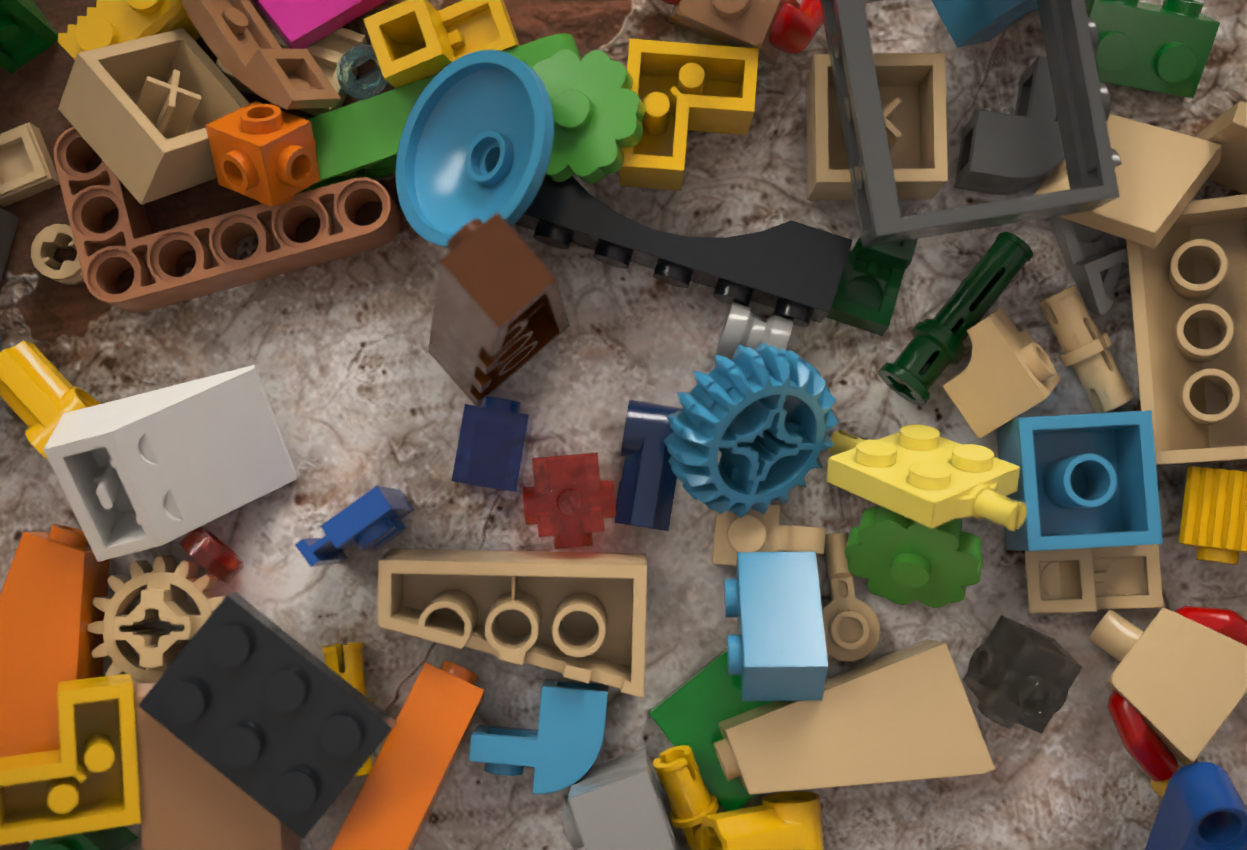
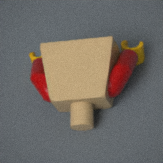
M1183 606L1175 611L1162 608L1144 632L1110 609L1088 639L1121 662L1106 683V688L1111 693L1107 708L1126 751L1150 777L1153 791L1162 799L1171 777L1183 767L1178 764V761L1185 766L1192 764L1247 692V620L1231 609Z

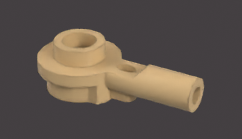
M848 532L825 534L824 546L831 598L823 604L824 607L822 608L826 652L828 655L841 661H855L866 657L874 650L880 634V624L876 613L867 603L856 598L854 576L848 570V559L845 555L849 537Z

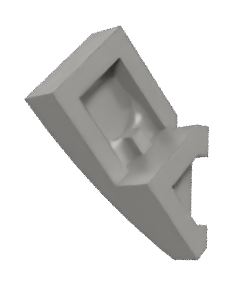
M1058 216L1049 217L1066 264L1092 314L1097 315L1109 312L1114 302L1110 298L1124 266L1128 265L1126 239Z

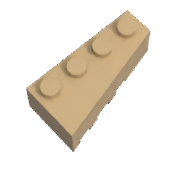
M392 548L378 559L377 627L459 649L463 647L496 655L502 661L523 666V663L563 673L562 677L588 684L589 681L619 688L622 693L644 698L647 600L646 554Z

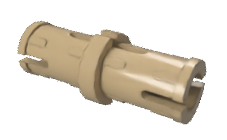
M1076 284L1037 303L1047 322L1052 327L1057 341L1063 350L1059 357L1065 367L1071 365L1095 413L1108 412L1135 397L1108 348L1113 344L1107 332L1100 333L1084 305L1085 303Z

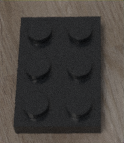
M236 592L226 595L138 705L302 839L311 831L397 723Z

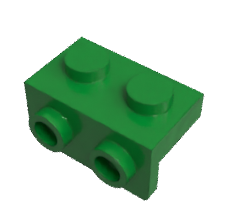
M1085 0L1087 16L1093 18L1098 29L1099 43L1095 61L1099 81L1193 99L1220 22L1202 14L1201 10L1204 3L1196 0H1164L1162 6L1139 2V0Z

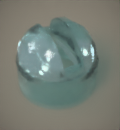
M355 45L349 48L338 61L336 69L338 82L347 94L356 99L364 100L379 95L388 84L383 77L372 45ZM370 59L374 60L378 67L357 80L351 70Z

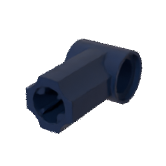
M629 400L621 448V456H625L622 479L619 482L614 523L669 531L677 477L672 472L671 465L668 463L671 454L667 451V446L663 440L674 432L670 428V423L666 416L678 412L682 408Z

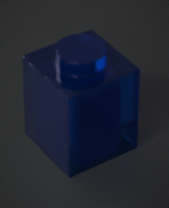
M483 396L482 407L465 404L452 475L453 482L521 493L533 426V419L529 414L519 413L521 402Z

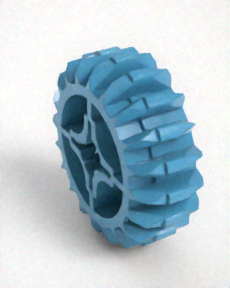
M763 342L755 351L751 347L747 348L738 344L732 360L715 354L714 369L708 374L694 371L697 385L691 392H677L683 408L666 416L670 423V428L674 432L663 440L667 446V451L671 454L668 463L671 465L672 472L683 483L682 487L695 500L699 499L709 509L715 510L719 514L728 511L742 518L750 508L765 514L772 499L787 504L788 491L796 485L807 488L804 477L810 469L823 468L818 457L819 453L834 445L827 431L839 422L831 409L836 399L830 393V389L825 386L826 381L821 377V373L794 351H787L783 347L779 350L775 346L767 345ZM718 450L722 453L719 464L717 460Z

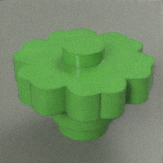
M563 49L555 53L551 59L548 58L538 62L533 69L546 87L554 121L552 153L546 174L553 181L563 182L575 173L584 182L591 184L602 179L605 174L609 175L620 170L624 163L622 148L631 147L641 141L643 136L641 122L645 116V105L639 96L631 90L633 85L632 76L625 66L616 60H611L601 50H593L580 60L571 50Z
M879 505L878 507L865 509L862 513L860 525L850 529L845 555L848 559V570L850 573L861 578H867V588L872 594L887 598L899 605H908L917 599L928 607L939 608L948 603L964 600L966 587L975 585L980 581L983 564L982 541L972 533L961 531V518L953 519L931 529Z

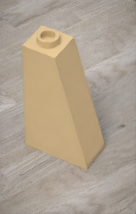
M929 639L827 678L823 700L773 701L721 721L718 725L724 739L713 743L718 761L727 781L738 777L740 784L749 794L977 775L995 769L947 644Z

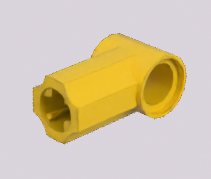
M23 340L19 344L3 349L0 352V396L28 426L25 430L28 441L48 460L43 449L62 415L99 405L100 403L83 389L72 386L33 343Z
M805 791L777 792L763 796L762 805L703 816L700 828L695 830L696 850H824L820 795Z

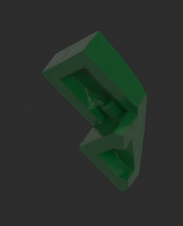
M859 238L854 248L849 251L830 313L826 318L883 336L890 325L903 275L912 261L918 239L863 248L861 238Z

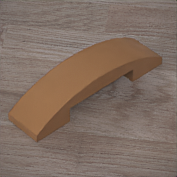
M180 0L192 23L211 51L240 82L257 95L287 110L335 107L340 101V96L307 49H282L250 0Z

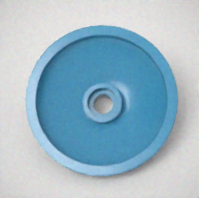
M481 50L469 53L442 69L426 86L414 104L399 142L396 160V187L398 199L407 221L418 235L425 240L446 248L451 237L465 224L476 218H479L484 223L496 212L512 227L536 197L550 163L554 121L546 87L539 75L527 63L509 53L498 50Z

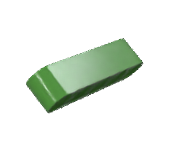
M566 33L547 36L503 51L527 63L531 68H534L538 62L544 59H551L555 53L563 49L571 50L582 60L574 37ZM436 75L306 119L311 121L312 132L316 141L320 181L304 189V192L354 178L367 177L378 180L395 174L399 142L407 118L420 94Z

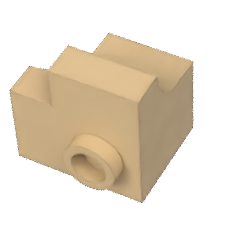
M1002 307L967 330L972 342L971 360L966 368L956 373L942 385L978 439L1045 400L1061 381L1052 361L1043 348L1035 342L1026 328L1019 332Z

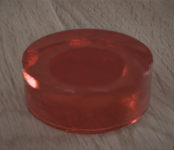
M203 526L187 533L179 542L180 546L194 560L226 584H229L244 568V561L228 545Z

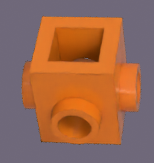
M255 101L205 125L218 185L257 200L261 204L274 207L275 205L285 204L293 200L297 193L320 181L316 141L312 132L311 121L281 111L276 105L262 104Z

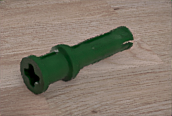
M999 233L996 241L967 277L962 280L959 287L934 318L924 319L922 322L919 321L911 330L913 339L893 363L886 362L878 372L882 380L907 401L918 406H924L930 399L928 390L946 367L958 364L963 358V351L965 349L962 342L969 335L967 330L982 319L1026 262L1032 259L1033 251L1029 245L1012 233Z

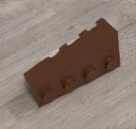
M498 212L484 223L479 218L468 222L448 241L446 248L450 252L439 263L428 352L476 407L570 326L557 279Z

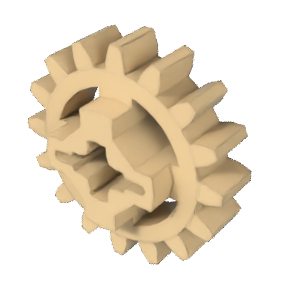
M156 556L153 567L147 560L129 563L131 578L124 574L111 575L107 581L115 594L113 596L95 597L92 603L99 610L105 612L102 621L88 624L87 627L89 632L103 634L104 639L103 644L91 651L93 658L110 656L113 661L105 676L130 674L133 681L134 694L136 683L157 682L226 597V595L215 597L212 592L220 577L215 573L196 578L199 567L198 561L183 560L176 568L173 556ZM186 592L195 601L200 612L186 600ZM141 593V603L130 614H127L131 603ZM157 618H160L161 621L170 622L171 625H183L184 629L171 631L170 634H167L166 631L156 630V627H144L143 623L156 621ZM130 645L140 654V658L133 652Z

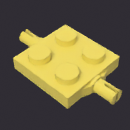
M920 424L903 426L900 432L878 440H864L844 430H840V433L836 431L831 436L834 445L828 448V450L834 456L828 458V483L931 529L953 519L972 516L974 518L983 517L1007 527L1011 531H1015V529L1018 530L1026 518V504L1005 497L1017 491L1020 466L994 457V452L989 448L974 444H959L941 437L937 429Z

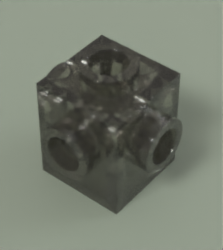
M1001 615L985 643L979 646L971 656L968 672L963 681L979 699L980 703L977 708L988 719L1008 729H1012L1015 723H1018L1042 734L1054 713L1058 712L1064 705L1068 691L1083 667L1054 638Z

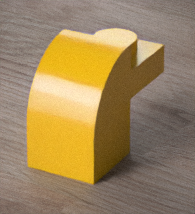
M406 0L363 19L383 77L395 88L437 75L450 63L469 53L481 50H498L503 52L520 46L504 0H462L439 11L428 0Z

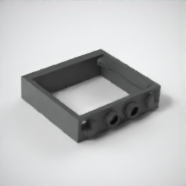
M820 0L863 248L1092 211L1120 197L1115 168L1121 165V160L1117 151L1111 149L1106 123L1110 115V96L1106 86L1103 83H1099L1095 61L1099 43L1098 29L1093 18L1087 16L1085 0H1037L1070 189L902 217L864 5L865 3L884 0Z

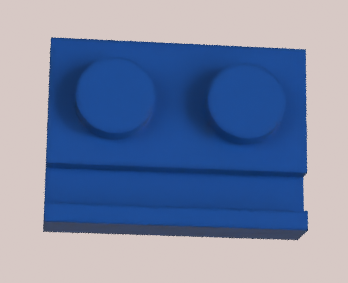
M375 486L320 527L326 534L324 537L303 538L295 546L310 567L340 564L348 559L343 551L345 548L359 547L361 551H364L372 546L374 550H377L400 535L407 528L402 519L413 512L414 508L401 490Z

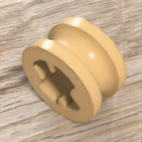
M53 224L45 227L36 235L31 245V258L34 267L42 275L65 285H76L84 282L78 254L74 261L66 260L61 263L54 260V253L57 248L67 249L70 246L76 249L71 226L67 224Z

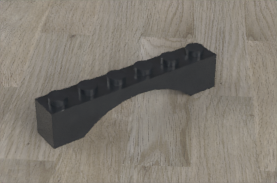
M547 174L531 205L515 223L516 225L534 230L533 238L546 245L568 250L571 243L595 250L593 257L607 265L628 269L630 262L649 267L655 269L653 277L666 284L688 288L690 281L713 288V297L728 304L736 302L749 307L750 301H754L775 308L773 316L776 315L794 321L793 325L808 327L811 320L821 323L830 313L853 241L792 220L761 232L726 238L687 237L649 228L619 215L590 195L573 176L563 182H556Z

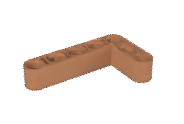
M74 127L65 130L57 139L54 147V162L84 282L89 292L98 300L130 313H144L379 248L392 242L398 235L402 225L401 212L385 187L376 180L364 177L295 195L293 200L285 204L275 205L274 207L259 204L152 234L145 204L141 205L103 160L95 170L87 173L88 161L96 152ZM371 201L382 203L381 215L374 223L366 226L355 224V215L363 204ZM118 209L119 218L116 225L111 230L102 233L101 224L103 218L108 212ZM308 218H319L320 229L314 239L305 243H297L295 233L301 222ZM257 234L259 244L253 255L244 260H237L236 248L240 240L247 235ZM189 251H195L196 263L189 274L178 277L176 265L179 258ZM132 267L134 270L132 285L127 291L118 294L116 290L118 276L124 270Z

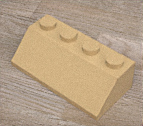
M1247 194L1190 201L1155 249L1126 239L1141 411L1151 410L1156 465L1247 461Z

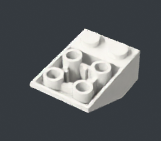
M255 365L64 413L43 449L98 562L162 546L297 479V473Z

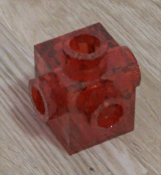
M598 452L532 458L534 486L523 487L526 525L537 524L538 537L554 536L555 549L593 546L592 533L606 531L604 518L617 517L614 479L601 480ZM567 491H577L581 496L580 508L573 514H565L560 508L561 496Z

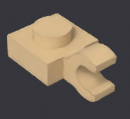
M769 504L765 514L750 508L742 518L728 511L722 514L716 512L712 564L737 566V552H777L782 550L794 552L816 551L817 554H824L826 528L779 525L781 505Z

